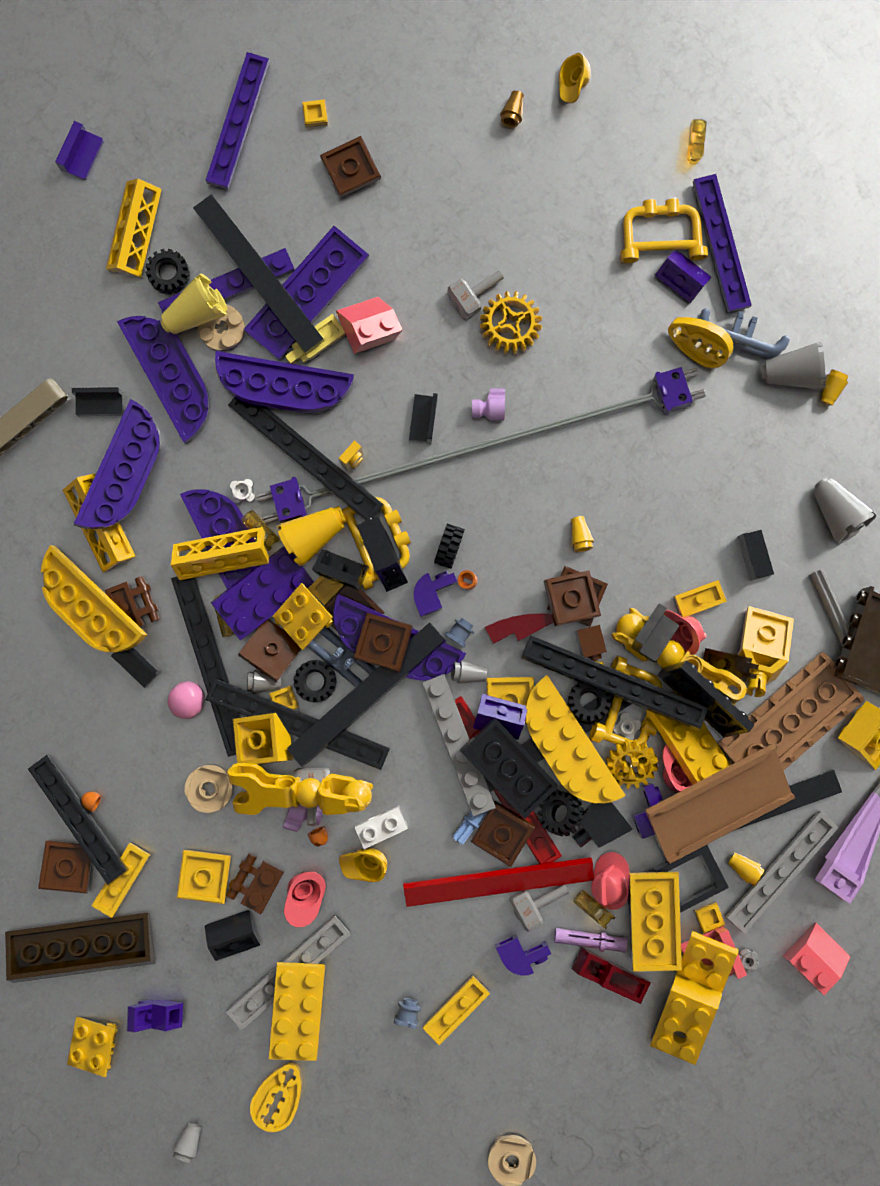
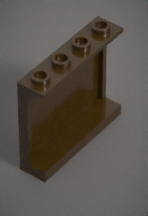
M870 586L860 590L856 596L855 603L857 605L848 621L850 625L848 633L841 642L843 649L841 655L835 661L834 669L836 670L834 676L880 694V593L875 592V587Z

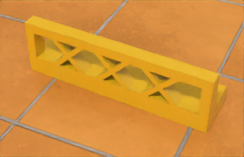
M138 178L126 181L106 270L113 273L122 271L137 278L141 277L162 189ZM144 189L153 192L152 200L148 204H146L143 198ZM142 210L147 217L146 224L141 226L138 220V213ZM137 232L142 239L141 246L138 248L135 247L132 241L133 235ZM131 255L134 256L137 262L135 270L126 267L128 257Z
M95 473L77 477L62 489L75 517H77L95 478ZM74 488L78 493V500L75 498L72 492ZM119 523L103 529L81 528L102 572L109 571L117 564L129 561L135 557ZM94 530L97 532L99 536L98 541L94 536ZM105 552H107L111 560L109 563H107L104 557Z
M263 527L173 544L171 567L178 579L184 580L268 564L269 555L264 547L265 531ZM257 537V542L246 543L250 538ZM228 542H235L231 547H223ZM206 546H213L210 550L201 552ZM191 550L185 556L179 557L180 551Z

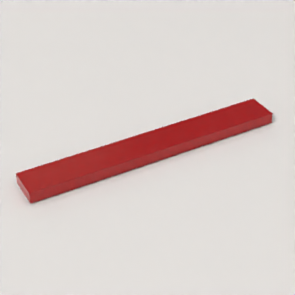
M460 696L454 701L470 740L480 730L473 728L476 718L463 697ZM497 789L493 790L503 806L521 816ZM532 811L525 819L536 827L526 844L539 864L553 863L561 858L562 855L547 831L542 827V824L539 823L536 813Z
M592 857L403 883L406 907L593 881Z

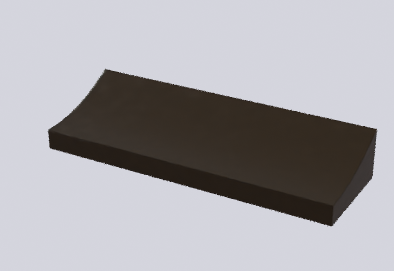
M149 913L5 932L6 981L12 983L155 964Z

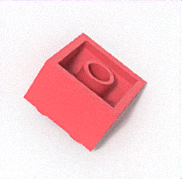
M379 297L336 311L354 354L394 341L402 332L394 310Z
M816 922L783 955L823 995L841 979L850 959V956Z

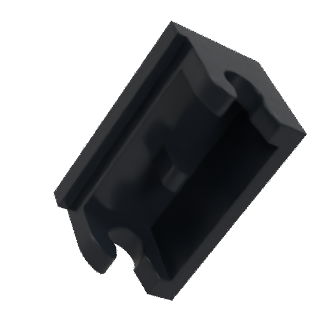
M323 549L320 551L312 567V570L317 575L358 591L369 569L368 565Z

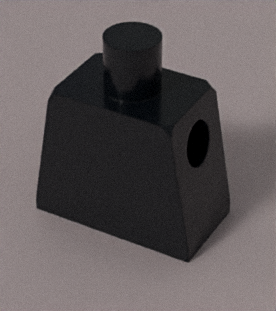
M612 802L590 803L584 812L581 813L584 816V820L579 819L582 829L573 835L572 838L580 848L591 840L600 848L633 829Z

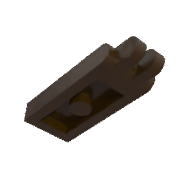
M705 648L703 660L713 667L726 670L744 682H748L749 678L757 679V674L750 673V668L756 670L759 668L758 664L752 663V658Z

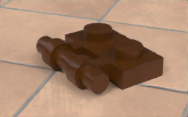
M143 576L135 578L137 588L132 590L127 581L105 590L106 595L139 627L145 626L142 619L145 615L149 616L151 623L160 620L157 613L159 610L156 603H153L150 595L151 588L149 584H146ZM141 595L145 606L141 609H138L134 598Z
M248 853L245 861L242 860L239 865L240 870L237 876L228 885L230 889L226 896L234 900L238 892L245 895L240 904L262 914L285 871L265 860L260 868L253 865L257 857ZM248 873H251L255 877L248 887L243 883Z

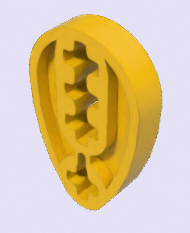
M677 317L668 327V334L681 351L704 367H721L727 362L733 352V341L730 335L723 328L711 322L691 317Z
M287 1062L276 1068L264 1079L255 1092L250 1104V1114L253 1122L260 1129L267 1132H278L288 1127L292 1122L299 1105L302 1088L301 1071L296 1063ZM289 1069H293V1075L296 1077H291L287 1084L284 1085L286 1073L283 1071L288 1072ZM279 1091H282V1097L285 1099L279 1100L277 1108L280 1110H274L271 1119L274 1122L269 1121L267 1124L264 1122L262 1115L266 1116L268 1114L270 1106L267 1104L272 1105L275 1099L273 1093L277 1094Z

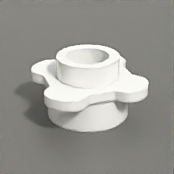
M245 479L244 481L231 482L230 488L232 489V501L238 504L241 501L247 500L251 502L254 500L252 480Z
M623 713L620 715V720L614 726L613 731L616 734H621L625 738L633 740L636 730L641 728V722L630 718L628 713Z

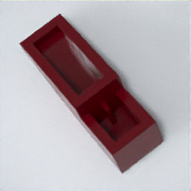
M524 614L499 620L484 627V630L492 645L512 634L518 642L554 623L552 614Z
M581 948L572 967V970L578 975L639 1004L642 1003L651 984L650 981L584 948Z

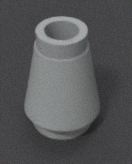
M461 661V663L454 662L455 669L451 673L452 681H457L458 684L486 681L487 668Z
M258 670L248 672L247 691L258 693L276 689L281 690V678L276 683Z
M187 1123L186 1128L173 1148L174 1158L191 1163L192 1158L196 1157L201 1127Z

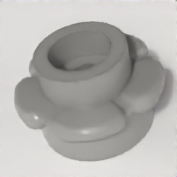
M749 949L740 951L738 955L746 973L755 971L759 966L757 953L751 952Z

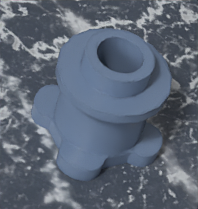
M463 618L460 621L455 619L456 623L449 633L446 632L445 635L464 648L467 638L471 633L474 634V631L471 630L473 625Z
M404 998L403 1001H399L398 1016H395L394 1024L416 1029L418 1024L416 1020L418 1011H421V1006L417 1005L418 1001L410 998Z

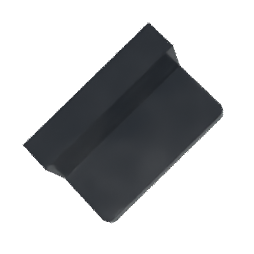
M119 387L72 388V394L75 396L76 416H123L124 392Z
M433 393V396L415 394L409 441L432 444L438 400L437 393Z
M762 530L737 536L750 581L774 575Z
M660 603L631 646V649L652 662L657 661L679 627L676 622L664 616L667 607Z
M137 646L126 651L114 652L111 655L144 688H147L162 672Z
M249 910L204 926L207 947L215 961L261 946L260 939L253 927Z

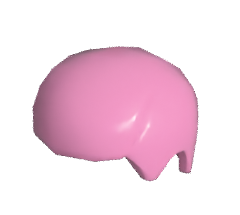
M191 681L180 682L172 688L168 695V707L174 716L181 719H191L200 713L203 707L204 692L196 683Z

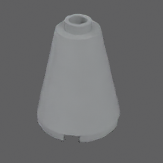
M822 342L765 360V365H761L762 379H766L767 384L825 389L826 384L821 385V379H826L824 352L818 351V347L823 346Z
M824 478L814 486L816 488L813 492L834 540L838 544L858 534L864 525L867 527L877 517L874 511L834 479L827 480Z

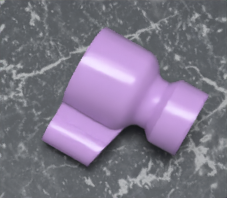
M491 388L488 399L485 402H482L480 399H472V418L486 416L488 420L504 421L505 389Z
M300 804L297 808L294 806L288 808L283 828L297 832L302 823L307 820V808ZM317 806L316 825H319L322 818V809Z

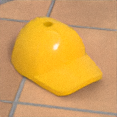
M581 53L568 56L560 67V98L567 103H575L578 100L580 91L587 86L591 77L589 62Z
M362 848L354 853L341 855L338 859L342 873L348 879L379 882L384 879L387 871L386 856L381 851L373 848Z

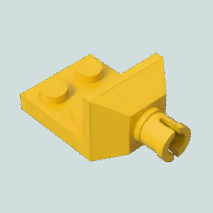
M748 606L745 613L741 648L737 654L752 658V663L759 665L758 670L750 668V673L757 674V679H748L746 690L748 695L752 696L753 689H755L754 697L764 696L766 694V684L776 680L789 662L794 618Z

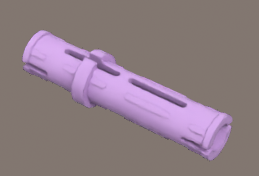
M559 928L555 929L554 943L597 948L601 952L611 950L625 953L627 949V937L609 936L605 932L594 934Z

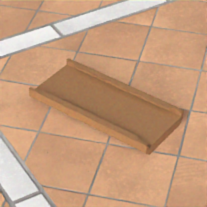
M820 652L747 715L748 719L754 724L750 732L725 738L722 737L717 741V744L733 763L773 744L778 750L776 752L784 771L865 699L852 683L834 676L836 670L834 669L835 663L824 652Z
M773 744L645 810L661 851L669 864L795 798L791 793L776 752L778 750Z

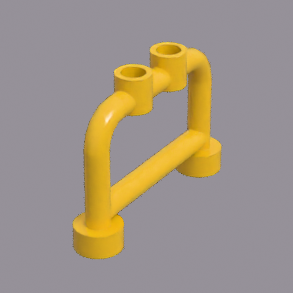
M654 199L644 200L642 202L643 206L633 207L625 214L623 219L624 249L620 251L622 263H635L639 261V251L689 249L690 260L700 261L708 258V249L702 244L700 214L690 205H679V199H667L665 205L656 206V200ZM679 214H687L691 217L693 240L633 242L632 220L636 216L650 218L656 215L674 217Z
M375 497L384 504L381 510L400 552L399 561L403 569L408 564L410 558L407 545L411 544L407 532H401L398 526L402 520L397 509L392 511L387 501ZM340 506L334 507V510L339 509L346 520L343 524L347 523L363 563L369 566L362 583L364 589L368 590L374 587L372 582L379 580V577L375 572L358 530L357 522L354 518L356 513L349 507L342 510Z
M619 655L614 658L611 668L650 682L652 685L663 689L662 682L653 673L627 664V659ZM613 697L605 725L595 722L590 731V740L597 743L606 740L624 746L625 740H628L629 744H633L634 740L612 733L622 699ZM647 713L641 723V732L637 739L639 745L647 742L649 735L655 736L658 731Z

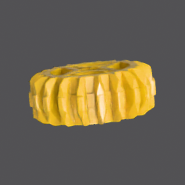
M506 291L504 298L497 294V302L490 299L488 301L490 307H483L485 314L480 315V320L485 323L480 324V329L487 331L483 333L482 337H491L488 345L491 346L496 343V351H499L502 346L504 347V354L508 353L509 348H512L513 354H517V347H520L521 351L524 352L526 351L525 343L532 347L534 344L532 339L539 338V334L536 331H541L542 325L538 324L542 321V316L536 314L540 309L539 307L531 308L534 305L533 300H530L528 303L525 302L526 294L520 299L518 298L517 291L514 292L513 297H510L509 292ZM509 307H516L522 311L516 313L511 311ZM498 310H501L503 320L493 327L492 318ZM508 319H510L511 322L515 321V325L513 327L511 324H507ZM529 319L530 328L524 336H521L519 326L524 323V320ZM508 333L513 339L503 338L499 334Z

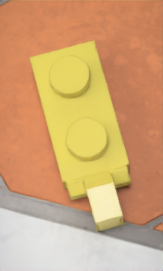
M333 314L314 326L324 338V342L308 354H305L295 341L292 345L294 350L285 356L288 363L296 364L301 360L303 363L308 360L310 361L346 335L343 327Z

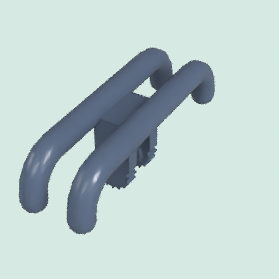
M703 309L697 319L710 322L709 309ZM740 311L736 316L732 330L724 329L733 341V348L770 359L780 355L790 342V338L787 335L782 336L776 342V345L753 339L752 335L758 319L754 316L749 320L745 335L739 334L744 318V313Z
M326 627L319 633L338 648L336 652L331 655L314 640L307 646L354 687H357L362 682L360 678L349 670L354 663L359 665L369 675L377 669L371 663L354 659L355 653L343 643L339 636Z

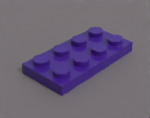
M285 546L269 557L268 564L258 565L210 602L239 640H242L274 615L301 583L306 588L314 583L303 566H299L294 561L296 559L293 553L289 554Z

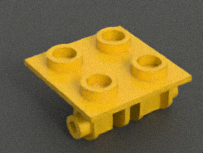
M303 583L296 588L273 615L275 620L302 650L310 644L324 627L328 628L334 622L330 613Z
M77 1016L67 1065L106 1077L108 1070L111 1069V1056L114 1053L111 1048L115 1047L113 1041L118 1032L116 1024L107 1023V1025H103Z

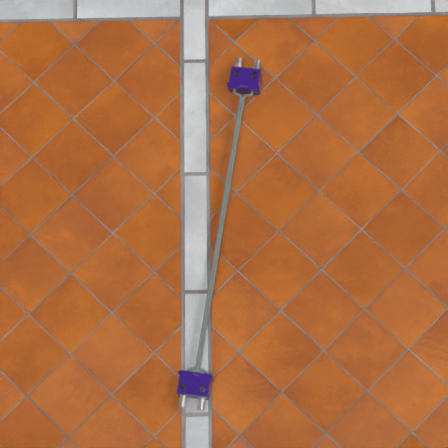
M682 367L662 373L656 372L653 378L654 383L650 387V394L354 480L359 484H363L653 400L658 407H662L665 415H669L672 411L690 407L694 400L706 397V393L703 389L690 393L686 379L698 376L697 368L683 371ZM654 387L656 388L660 403L655 397H651L654 394ZM292 477L291 480L270 485L271 491L257 494L256 498L258 502L273 499L277 513L263 516L264 524L275 521L284 523L308 515L306 510L311 507V499L331 492L327 488L310 492L305 485H299L296 477ZM300 488H303L305 493L310 495L306 507ZM286 512H290L288 516H284Z

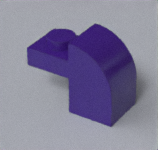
M442 572L435 575L436 580L434 581L431 580L429 573H426L417 581L414 588V602L420 618L442 609L436 591L456 584L457 579L454 573Z
M651 783L641 786L648 808L660 803L662 795L658 786L654 787ZM645 810L631 814L640 838L644 839L655 835Z
M516 934L495 944L504 966L510 972L522 976L534 974L530 964H541L548 960L547 956L551 955L546 941L524 951Z
M170 1000L138 1001L137 1005L128 1006L127 1031L134 1033L147 1029L169 1031L181 1028L183 1003Z

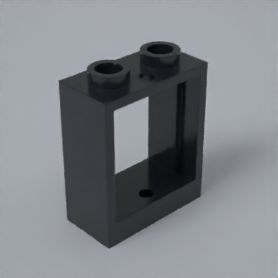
M379 516L366 519L363 523L357 525L375 572L386 592L407 584L408 581Z
M708 845L671 864L665 861L653 867L654 872H668L697 856L700 857L714 886L681 902L680 913L729 888Z

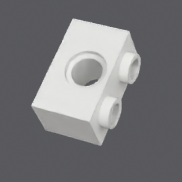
M399 805L356 824L354 828L363 848L366 849L407 830L408 825Z

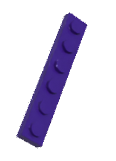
M249 52L246 53L205 180L207 184L226 190L230 188L270 63L269 58Z
M712 174L696 178L692 183L727 312L750 308L752 304L717 175Z
M286 248L262 257V260L277 279L295 270ZM239 268L211 279L212 283L209 284L213 290L218 289L224 301L255 289ZM181 293L158 302L162 313Z

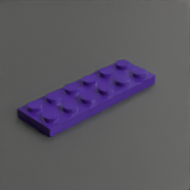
M333 226L282 286L310 322L313 323L368 260L369 254L336 226ZM267 304L261 308L243 329L279 361L295 343V340Z

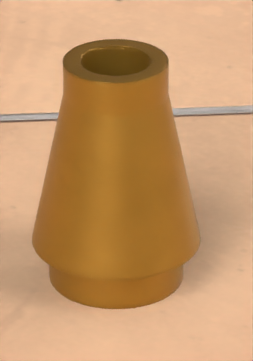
M517 90L511 92L507 103L500 113L503 125L514 128L522 122L524 99L522 92Z

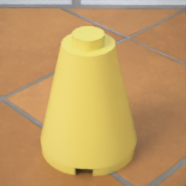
M204 274L196 276L162 313V320L160 322L166 332L177 334L219 319L227 314V305L218 289L213 290L209 286L212 282Z

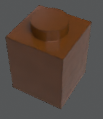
M600 625L575 631L581 656L587 657L590 660H597L602 658L601 653L607 652Z

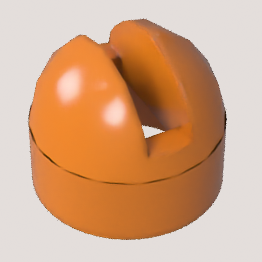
M469 570L462 571L457 579L459 586L465 590L475 588L478 581L477 576ZM464 578L473 581L472 584L463 582Z
M87 792L82 796L81 804L86 810L94 812L101 801L102 795L96 792Z
M324 826L316 828L307 834L310 842L316 847L325 845L328 840V833Z

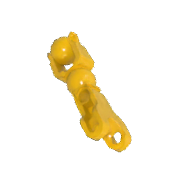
M629 608L630 614H625L618 619L616 633H612L611 636L614 640L625 645V649L639 660L647 662L649 659L631 649V646L649 619V616L644 617L635 608ZM670 640L656 661L661 668L683 661L692 663L704 678L713 682L715 688L721 694L730 698L734 706L746 694L747 688L742 680L726 670L713 667L698 656L690 655L689 651L685 653L684 648L676 641ZM728 686H736L739 693L735 694Z
M236 763L227 771L229 782L246 790L245 792L238 793L232 802L233 809L238 814L256 815L265 807L290 808L294 806L297 808L299 804L306 808L319 806L324 815L347 814L349 812L365 810L372 800L371 790L373 789V784L362 780H355L353 777L329 774L326 778L322 779V782L314 778H306L301 781L300 777L270 774L254 763Z

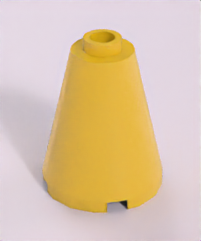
M331 507L281 523L277 528L280 529L278 534L288 553L295 554L297 558L294 561L299 566H303L344 528L343 522L346 520L339 509L334 510Z

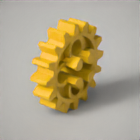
M637 739L633 741V744H629L628 740H625L624 746L616 744L617 750L609 751L610 757L606 758L608 769L619 786L625 783L627 789L632 784L639 788V783L641 782L645 785L648 784L647 778L654 779L653 771H658V759L652 747L648 748L646 742L639 745ZM625 755L630 757L631 762H627ZM633 766H637L638 773L634 772Z

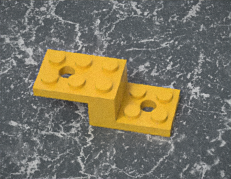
M692 931L681 960L682 970L676 973L652 1038L651 1047L696 1065L717 1013L722 992L738 955V949ZM701 959H710L713 965L707 966L702 963ZM681 1031L685 1033L687 1037L680 1038L675 1034V1032Z

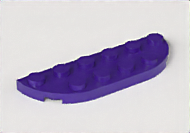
M131 316L117 321L184 443L189 442L199 433L207 419L209 396L205 383L177 334L166 332L160 320L145 316Z
M216 351L215 354L217 375L224 388L235 398L253 405L301 413L321 412L341 402L351 389L354 380V374L219 351Z
M132 399L129 400L75 519L74 526L84 529H103L113 526L131 513L140 497L157 458L160 440L159 432L150 413Z
M206 489L190 490L180 494L202 539L250 529L240 509L226 496ZM254 537L246 541V543L256 542ZM228 542L223 547H231L235 542ZM212 545L206 546L207 550H210L213 547ZM257 566L221 572L219 575L226 589H228Z
M338 593L334 604L336 630L343 643L354 653L366 613L395 620ZM412 628L410 639L414 635H416L419 632V630ZM443 643L406 677L424 681L448 674L455 669L454 662L461 663L466 652Z

